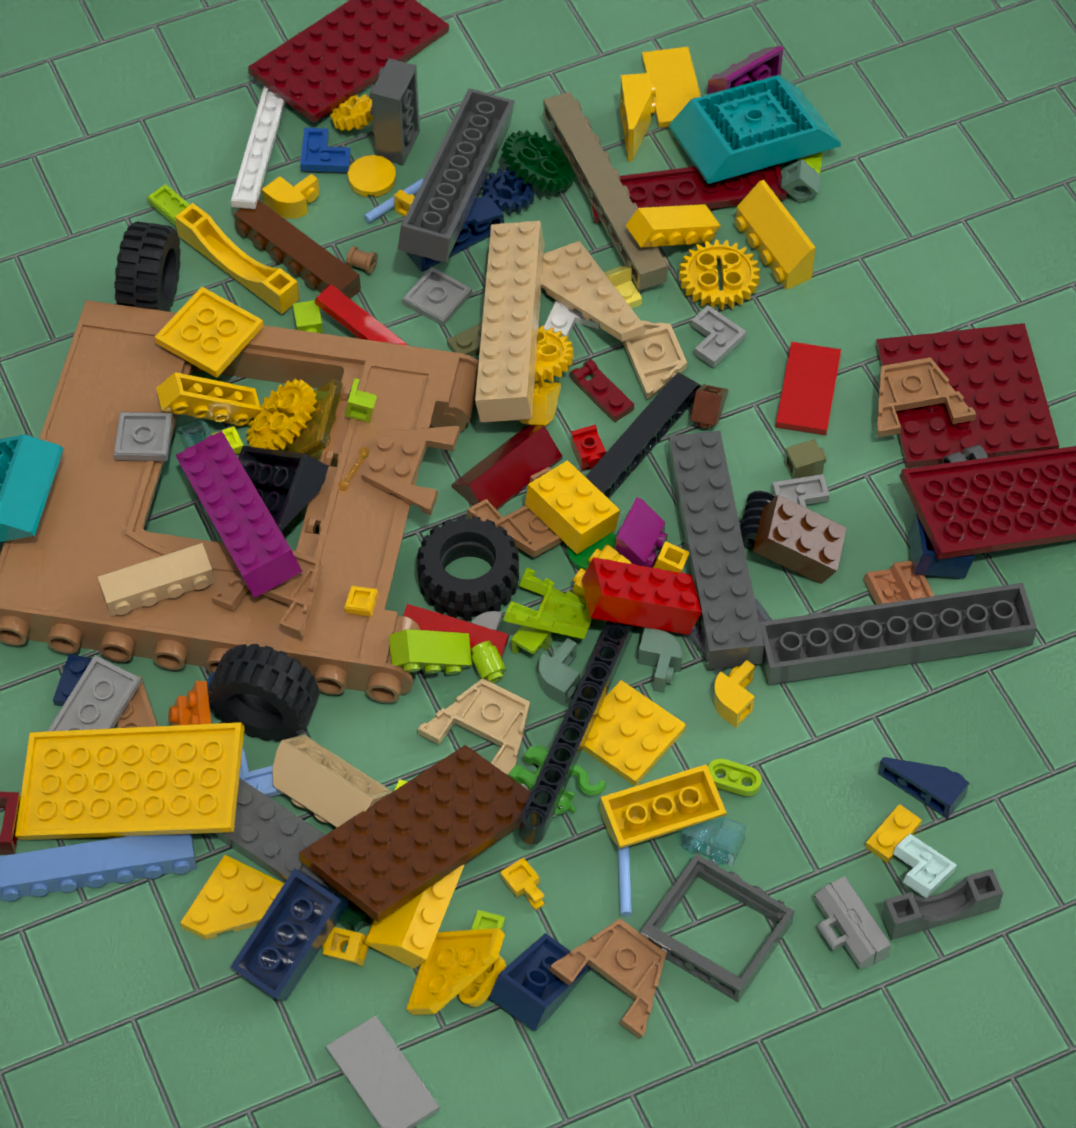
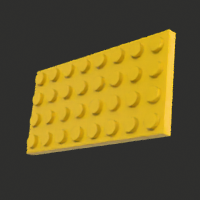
M239 722L30 732L15 836L19 840L234 832L245 727Z

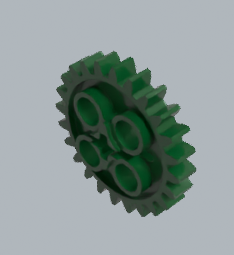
M518 130L517 134L512 132L511 136L507 137L501 149L503 151L501 157L505 158L504 164L511 165L509 171H515L517 173L516 178H524V184L530 182L532 188L539 186L543 192L545 188L551 193L554 190L559 193L562 189L566 191L576 176L560 146L554 144V139L548 141L546 135L539 137L537 132L531 135L528 130L525 133Z

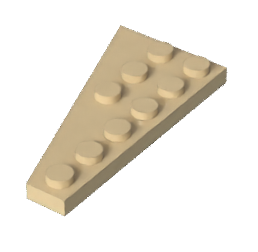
M580 241L544 254L541 287L546 290L547 295L571 310L577 309L582 312V316L589 321L593 319L601 325V329L622 342L645 333L644 324Z

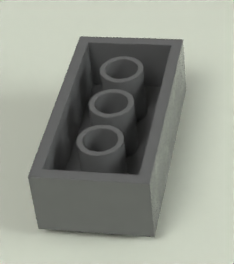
M389 58L385 67L380 68L376 85L373 84L369 93V98L372 99L370 114L374 120L372 124V132L375 134L373 148H376V156H382L390 160L391 163L404 166L420 132L417 67L413 64Z

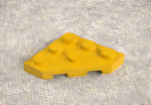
M224 855L180 922L181 928L207 940L217 937L219 933L230 930L236 932L257 926L256 923L260 922L284 883Z
M499 928L437 932L427 960L420 966L406 1010L412 1015L436 1014L498 959L505 933Z

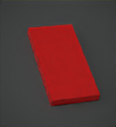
M791 342L776 420L777 428L827 435L841 349Z

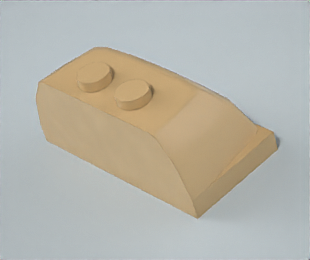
M306 735L282 740L276 751L272 768L273 785L291 797V801L295 805L310 809L315 813L314 816L318 820L325 823L330 822L336 827H339L360 812L367 811L377 801L393 792Z

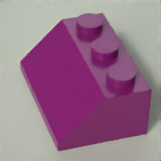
M781 46L763 48L756 53L750 54L739 63L731 65L725 71L713 75L708 80L707 95L773 76H781L783 48Z

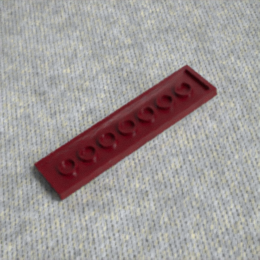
M779 164L707 184L696 167L620 176L621 184L623 186L626 185L632 203H636L638 208L703 204L708 209L738 206L759 181L762 180L767 183L779 200H786L787 192L781 188L782 174ZM589 200L594 223H601Z

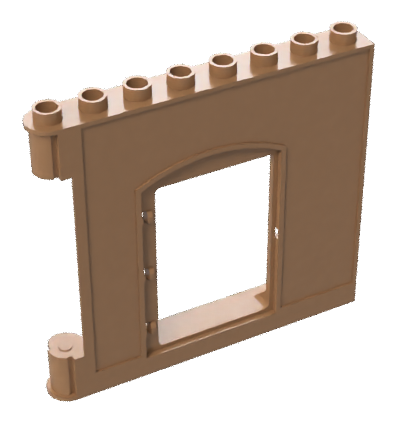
M86 300L39 438L61 445L64 450L35 536L5 541L0 554V641L16 646L23 645L26 640L45 642L52 649L67 654L75 653L79 648L97 650L106 658L118 662L128 661L132 656L153 659L157 665L170 670L182 669L185 664L206 667L211 674L216 671L223 654L229 649L242 644L247 646L259 644L260 647L269 646L273 647V650L279 652L281 650L292 659L296 658L299 660L303 667L306 666L311 671V676L315 677L319 691L336 695L343 693L345 689L367 692L368 696L376 701L392 703L399 699V695L411 691L414 682L411 672H404L403 668L395 667L391 662L389 635L405 629L420 630V627L414 620L406 616H398L397 611L385 610L410 505L403 502V499L393 493L389 495L363 481L361 473L377 432L430 428V424L433 427L459 426L460 432H462L466 427V423H470L473 411L479 360L456 352L264 325L258 334L221 373L222 375L284 384L288 380L292 383L294 379L298 381L301 379L312 388L339 391L320 462L329 466L326 479L320 491L308 504L298 545L295 550L320 560L323 566L303 637L282 630L279 622L291 606L289 604L262 594L254 598L250 590L246 593L235 611L213 603L211 599L213 594L217 591L221 593L230 586L229 581L235 576H242L224 543L153 533L144 530L164 461L115 460L114 450L120 412L172 413L162 411L156 388L174 372L191 375L192 370L206 371L155 343L154 337L176 313ZM354 378L360 379L357 390L377 396L370 423L345 417ZM172 413L173 424L171 438L178 418V414ZM334 458H338L337 467H332ZM417 473V476H416L414 485H416L418 473ZM320 525L319 534H314L316 526ZM203 543L212 567L214 584L204 589H195L183 593L177 598L158 601L152 606H143L131 610L124 615L110 616L98 576ZM351 586L378 590L379 595L372 617L345 613L344 606Z

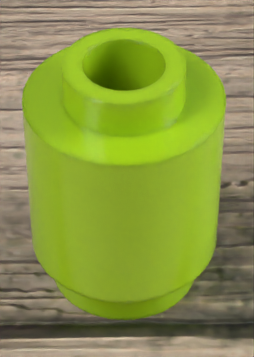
M491 641L482 642L471 649L473 654L471 658L481 679L494 683L504 677L503 673L506 671V667L496 646H492Z

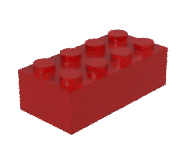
M593 557L581 580L589 615L593 619L689 635L702 613L692 575L683 572H673L660 568Z

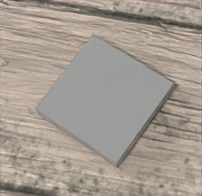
M430 267L404 296L402 302L403 305L444 326L471 296L472 288Z
M120 412L114 450L115 460L168 461L173 424L172 413Z

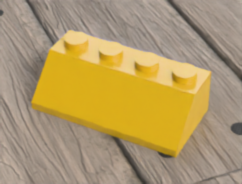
M764 180L759 181L737 206L734 222L740 232L742 231L747 237L751 248H755L760 254L763 264L768 265L772 270L775 280L781 282L787 290L812 279L816 247Z
M707 764L602 796L599 810L609 836L620 849L727 814Z
M465 863L379 922L374 919L364 944L413 969L426 961Z

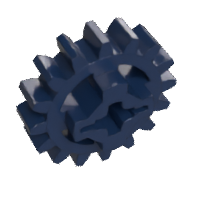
M507 167L504 172L498 168L497 174L490 172L489 179L484 180L483 196L488 195L502 212L508 210V214H512V210L516 209L518 213H521V207L528 209L529 202H534L536 187L532 188L530 182L524 184V178L522 177L516 178L517 173L509 171L510 167Z

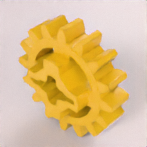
M366 94L362 97L355 95L349 97V100L332 110L331 118L335 128H339L340 131L347 128V131H350L352 128L359 130L369 125V122L374 121L373 116L370 114L372 99L369 96L367 97Z

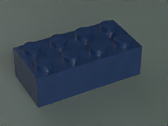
M294 868L230 967L275 999L287 1001L350 903L307 873Z

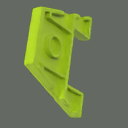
M527 567L519 586L543 595L544 599L538 611L511 601L503 621L584 639L592 621L586 600L570 591L564 594L554 588L555 582L548 578L544 581L534 576L536 571Z

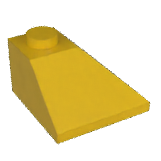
M535 381L532 419L519 421L522 424L548 425L555 416L561 383L544 382L541 385L539 381Z

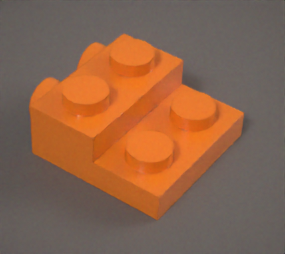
M196 681L192 691H188L187 696L177 697L174 706H170L168 711V721L171 723V726L211 724L207 681Z

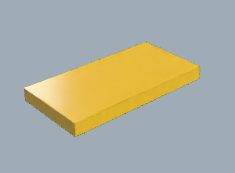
M688 47L642 52L645 73H650L651 83L655 82L656 97H652V99L655 100V114L659 128L669 127L672 120L691 99L701 97Z

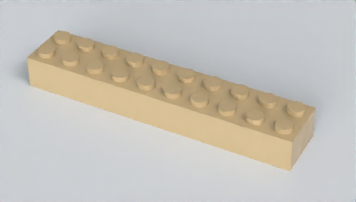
M540 221L491 225L475 398L480 423L532 419L544 256V238Z

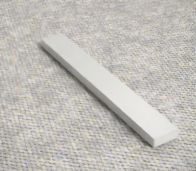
M264 86L237 177L231 198V207L256 209L286 104L283 99L266 86Z

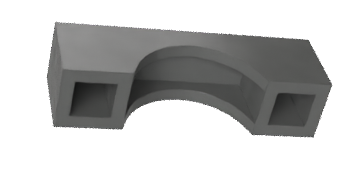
M993 869L966 876L951 889L927 898L916 896L910 892L885 899L881 915L893 940L999 909L1003 891Z

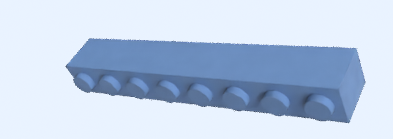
M192 834L126 836L0 856V901H15L19 897L26 896L41 897L57 891L72 892L76 888L88 886L97 888L113 882L128 883L133 879L145 877L154 879L170 873L185 874L190 870L197 869Z

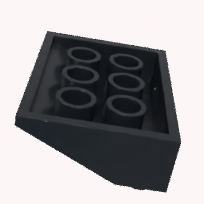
M243 446L238 457L281 531L320 491L329 468L328 465L307 454Z

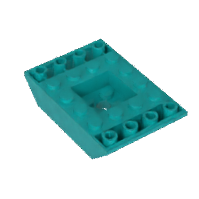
M779 75L691 99L669 124L670 131L707 184L841 146L840 140L801 89Z
M25 434L0 439V542L35 536L64 450L61 445Z

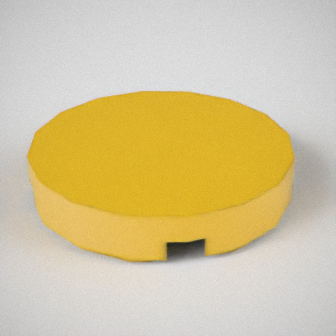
M363 156L355 160L350 165L348 171L349 186L355 193L368 197V195H374V197L382 196L388 193L396 182L395 166L390 160L382 156Z

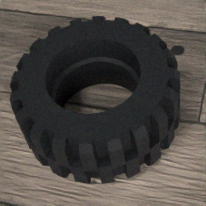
M139 221L127 227V231L123 235V241L120 243L117 267L115 269L114 288L117 305L171 311L174 296L177 292L181 263L180 239L178 238V232L173 227Z
M465 516L457 517L455 521L449 519L442 522L441 527L435 526L430 530V536L426 535L417 553V571L421 594L425 595V600L429 605L433 606L435 604L436 611L441 614L447 612L448 616L453 618L459 616L464 617V620H472V617H477L485 612H499L501 605L506 606L512 600L511 595H514L518 588L519 553L515 547L514 539L512 536L507 535V530L502 526L495 527V522L489 519L482 521L481 517L472 516V519H465ZM463 557H476L492 566L489 572L475 579H460L445 571L448 564Z
M242 644L226 651L216 668L207 690L210 705L213 706V710L217 715H221L224 722H241L245 727L244 732L247 735L261 737V740L266 741L274 739L275 742L297 737L304 732L319 697L317 681L314 676H311V671L306 666L303 667L299 660L296 658L292 659L281 650L279 652L273 650V647H260L259 644H250L249 646Z

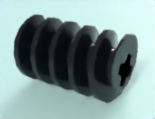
M754 491L747 496L740 525L744 546L750 549L754 548L762 509L776 497L775 495L765 491Z

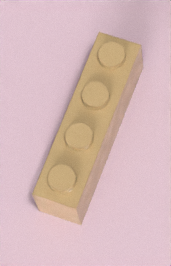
M203 543L98 576L101 591L111 617L127 614L131 610L143 606H152L164 599L177 598L183 593L195 589H204L215 583L212 567Z

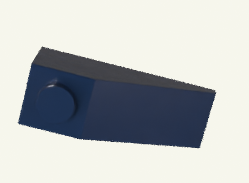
M883 757L880 761L878 775L946 819L950 817L966 796L969 782L958 772H952L946 767Z

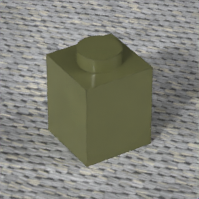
M815 439L786 448L784 464L792 479L823 474L824 463L827 461L826 454L823 448L818 447Z

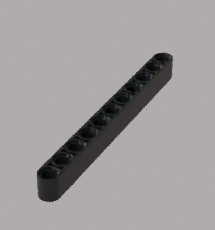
M607 621L523 809L519 836L523 842L533 845L540 843L544 839L633 635L634 625Z

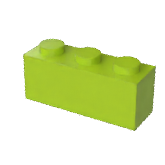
M405 629L389 635L391 662L395 667L403 668L404 672H416L424 669L425 673H438L441 670H445V674L452 675L461 673L462 668L472 666L469 633Z

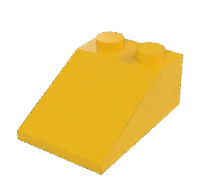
M650 73L621 75L620 113L628 162L633 161L651 124V113H655V100L652 97H656L655 82L651 83Z

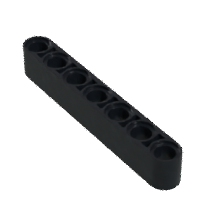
M679 372L676 373L585 477L610 499L695 401L696 391L701 385Z

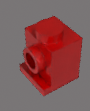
M596 424L571 431V448L581 470L593 468L606 453L597 432Z

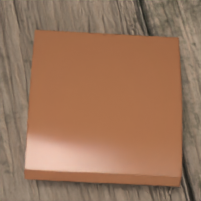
M912 560L893 563L888 570L867 572L863 578L876 605L934 596L925 576L914 574Z

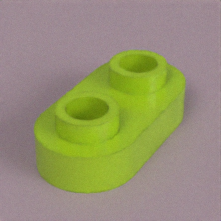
M722 758L715 759L709 763L708 769L716 788L747 797L755 795L760 790L762 778L755 768ZM723 774L725 777L718 778L716 777V775ZM749 782L751 786H744L742 783Z

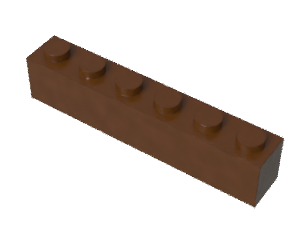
M259 199L256 209L240 208L234 213L235 229L239 235L247 237L258 249H263L275 262H280L287 267L292 275L299 276L311 289H316L322 293L332 284L350 299L361 291L360 275Z

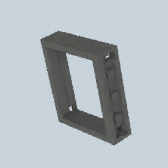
M696 854L641 930V934L666 952V960L734 1001L739 1002L792 925L794 910L785 906L784 901L775 900L768 896L760 887L751 886L742 881L738 874L732 871L727 872L720 868L712 859L708 861ZM698 877L778 924L742 978L737 977L661 931L663 925Z

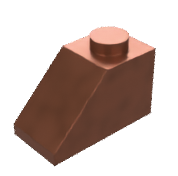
M703 384L696 391L691 421L697 422L696 425L703 428H711L712 425L716 426L722 414L728 389Z

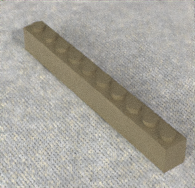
M571 92L544 99L543 117L626 267H631L632 279L638 290L640 291L666 282L667 271H669L670 267L665 256L662 257L659 252V246L640 247L625 226L638 209V206L630 200L626 185L623 186L621 184L618 170L611 166L607 151L602 150L598 135L592 132L588 117L583 116L579 101L573 98Z

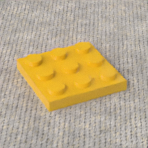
M201 287L154 338L155 343L217 378L264 327L262 319Z
M620 680L605 697L582 750L636 786L686 730V724Z

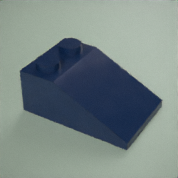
M545 933L499 973L488 998L535 1032L553 1015L591 967L585 964L570 986L548 969L554 962L560 960L571 951Z

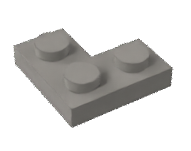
M707 305L692 319L691 326L706 336L695 348L694 355L714 368L746 338L747 331Z
M824 474L772 482V490L775 496L780 495L805 508L808 504L829 501L830 495Z

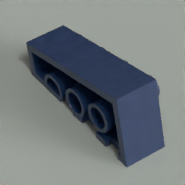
M488 195L475 199L448 258L489 238L491 225L504 223V213ZM406 252L421 272L441 263V261H434L430 258Z

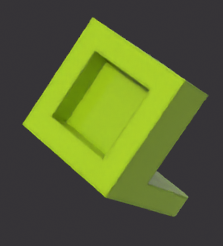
M354 378L345 417L370 423L377 396L357 390L360 379Z
M522 625L511 639L512 652L517 655L522 648L531 654H535L539 648L546 651L552 644V632Z

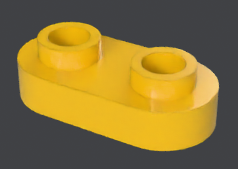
M499 955L498 959L459 993L460 1000L470 1007L482 1005L489 997L499 973L506 968L505 960Z

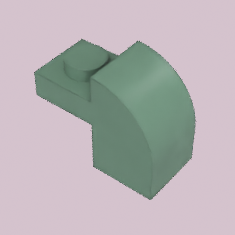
M645 627L639 647L638 664L657 667L654 677V691L664 693L666 684H672L674 671L681 672L682 648L678 640L671 634Z
M568 638L562 646L558 645L554 649L551 656L543 652L539 660V684L542 691L549 698L563 706H566L580 684V673L569 667L576 658V643Z

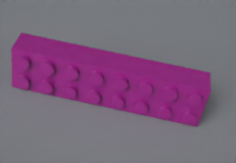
M222 430L175 455L254 598L303 572L290 546Z

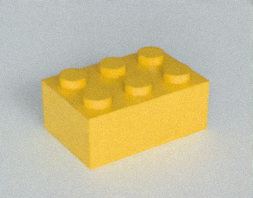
M568 460L528 484L525 505L576 554L616 530L620 509Z

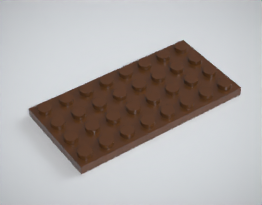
M464 745L377 801L367 811L360 812L300 851L299 860L379 922L519 827L523 809L531 792L470 747Z

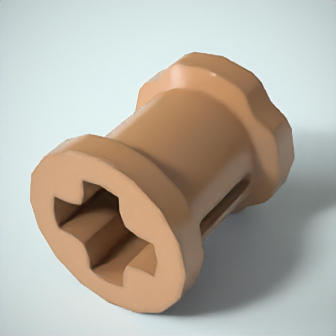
M352 246L347 255L346 265L350 268L354 266L364 269L366 273L371 274L376 267L378 255L376 252L367 253L358 250L356 246Z

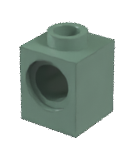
M801 159L783 169L781 188L801 203L819 194L821 175Z

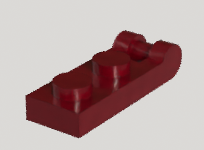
M592 359L583 363V367L580 369L575 368L569 373L571 380L614 423L634 410V403L598 369V366ZM588 375L592 378L589 381L585 378Z

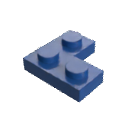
M304 128L300 162L301 171L348 172L351 148L328 147V128Z

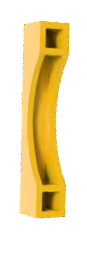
M194 203L175 216L177 232L180 238L279 313L283 314L293 306V303H297L300 300L298 282L280 268L266 266L245 254L222 232L211 216Z

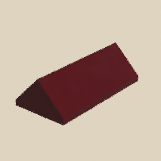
M526 425L452 483L451 486L471 505L474 506L487 499L498 510L528 486L530 476L547 467L551 468L562 459V454L544 425Z

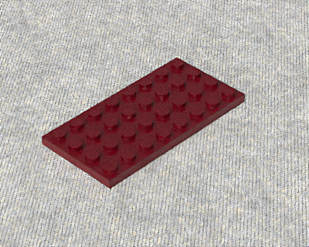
M349 0L248 66V74L314 123L347 101L349 97L356 95L377 81L380 68L385 67L389 58L405 62L448 33L449 24L416 0Z
M1076 446L902 469L899 475L938 559L1076 539Z

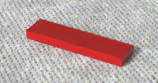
M332 284L316 297L314 303L359 339L409 346Z
M410 604L406 605L403 615L414 620L419 625L420 630L469 633L470 650L482 642L491 641L492 646H496L501 659L510 636L500 631Z

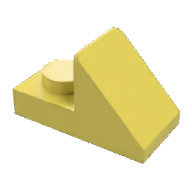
M619 266L604 272L631 308L642 305V297L631 281V267Z

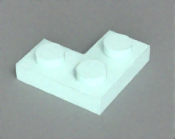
M909 834L896 846L893 853L904 863L913 867L906 874L903 883L925 898L929 897L950 877L957 866L912 834Z

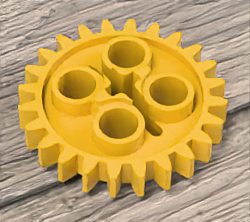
M718 239L715 240L714 245L705 241V247L697 244L696 251L689 249L688 256H683V263H680L679 271L681 289H686V296L693 294V302L700 299L702 307L706 303H710V307L713 309L715 305H719L720 309L724 310V305L728 304L733 309L734 302L743 305V298L750 300L751 293H756V287L759 286L760 279L758 261L753 260V253L746 255V247L738 250V243L733 244L731 247L728 240L723 245H720ZM717 258L720 259L722 291L718 287Z
M543 325L538 329L535 381H539L541 385L544 384L545 379L553 382L554 375L562 377V371L568 372V366H572V359H574L572 342L568 340V336L562 337V331L554 333L553 327L546 331Z
M294 379L292 383L289 380L286 381L284 387L280 384L276 392L271 390L270 397L263 398L264 403L260 405L261 411L253 417L254 420L248 423L251 427L246 431L249 435L247 437V440L250 442L249 445L258 448L273 450L281 448L284 450L287 442L292 444L293 437H299V431L307 428L305 425L306 421L312 419L309 414L316 410L313 407L317 403L315 399L317 394L314 392V389L300 379L298 381Z

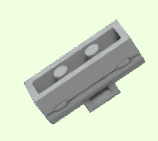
M845 876L824 886L815 894L814 901L826 917V920L819 923L817 927L832 950L845 946L859 969L868 968L888 958L891 947L890 942ZM835 926L841 937L838 938L831 927Z

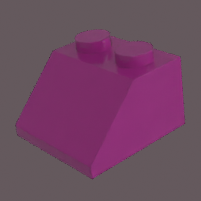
M636 497L616 537V551L632 564L653 568L658 558L656 553L659 548L662 549L665 541H667L668 534L665 533V521L641 498Z

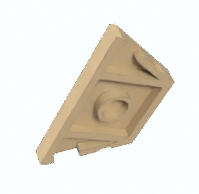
M641 320L645 327V333L623 341V345L645 397L649 399L661 390L676 373H682L687 369V361L671 324L651 323Z

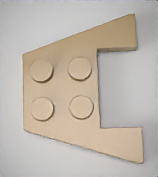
M481 679L458 696L456 702L448 708H443L437 712L435 718L427 724L426 722L421 724L418 728V734L440 745L453 724H457L499 745L501 748L491 763L508 775L517 764L530 702L485 679Z

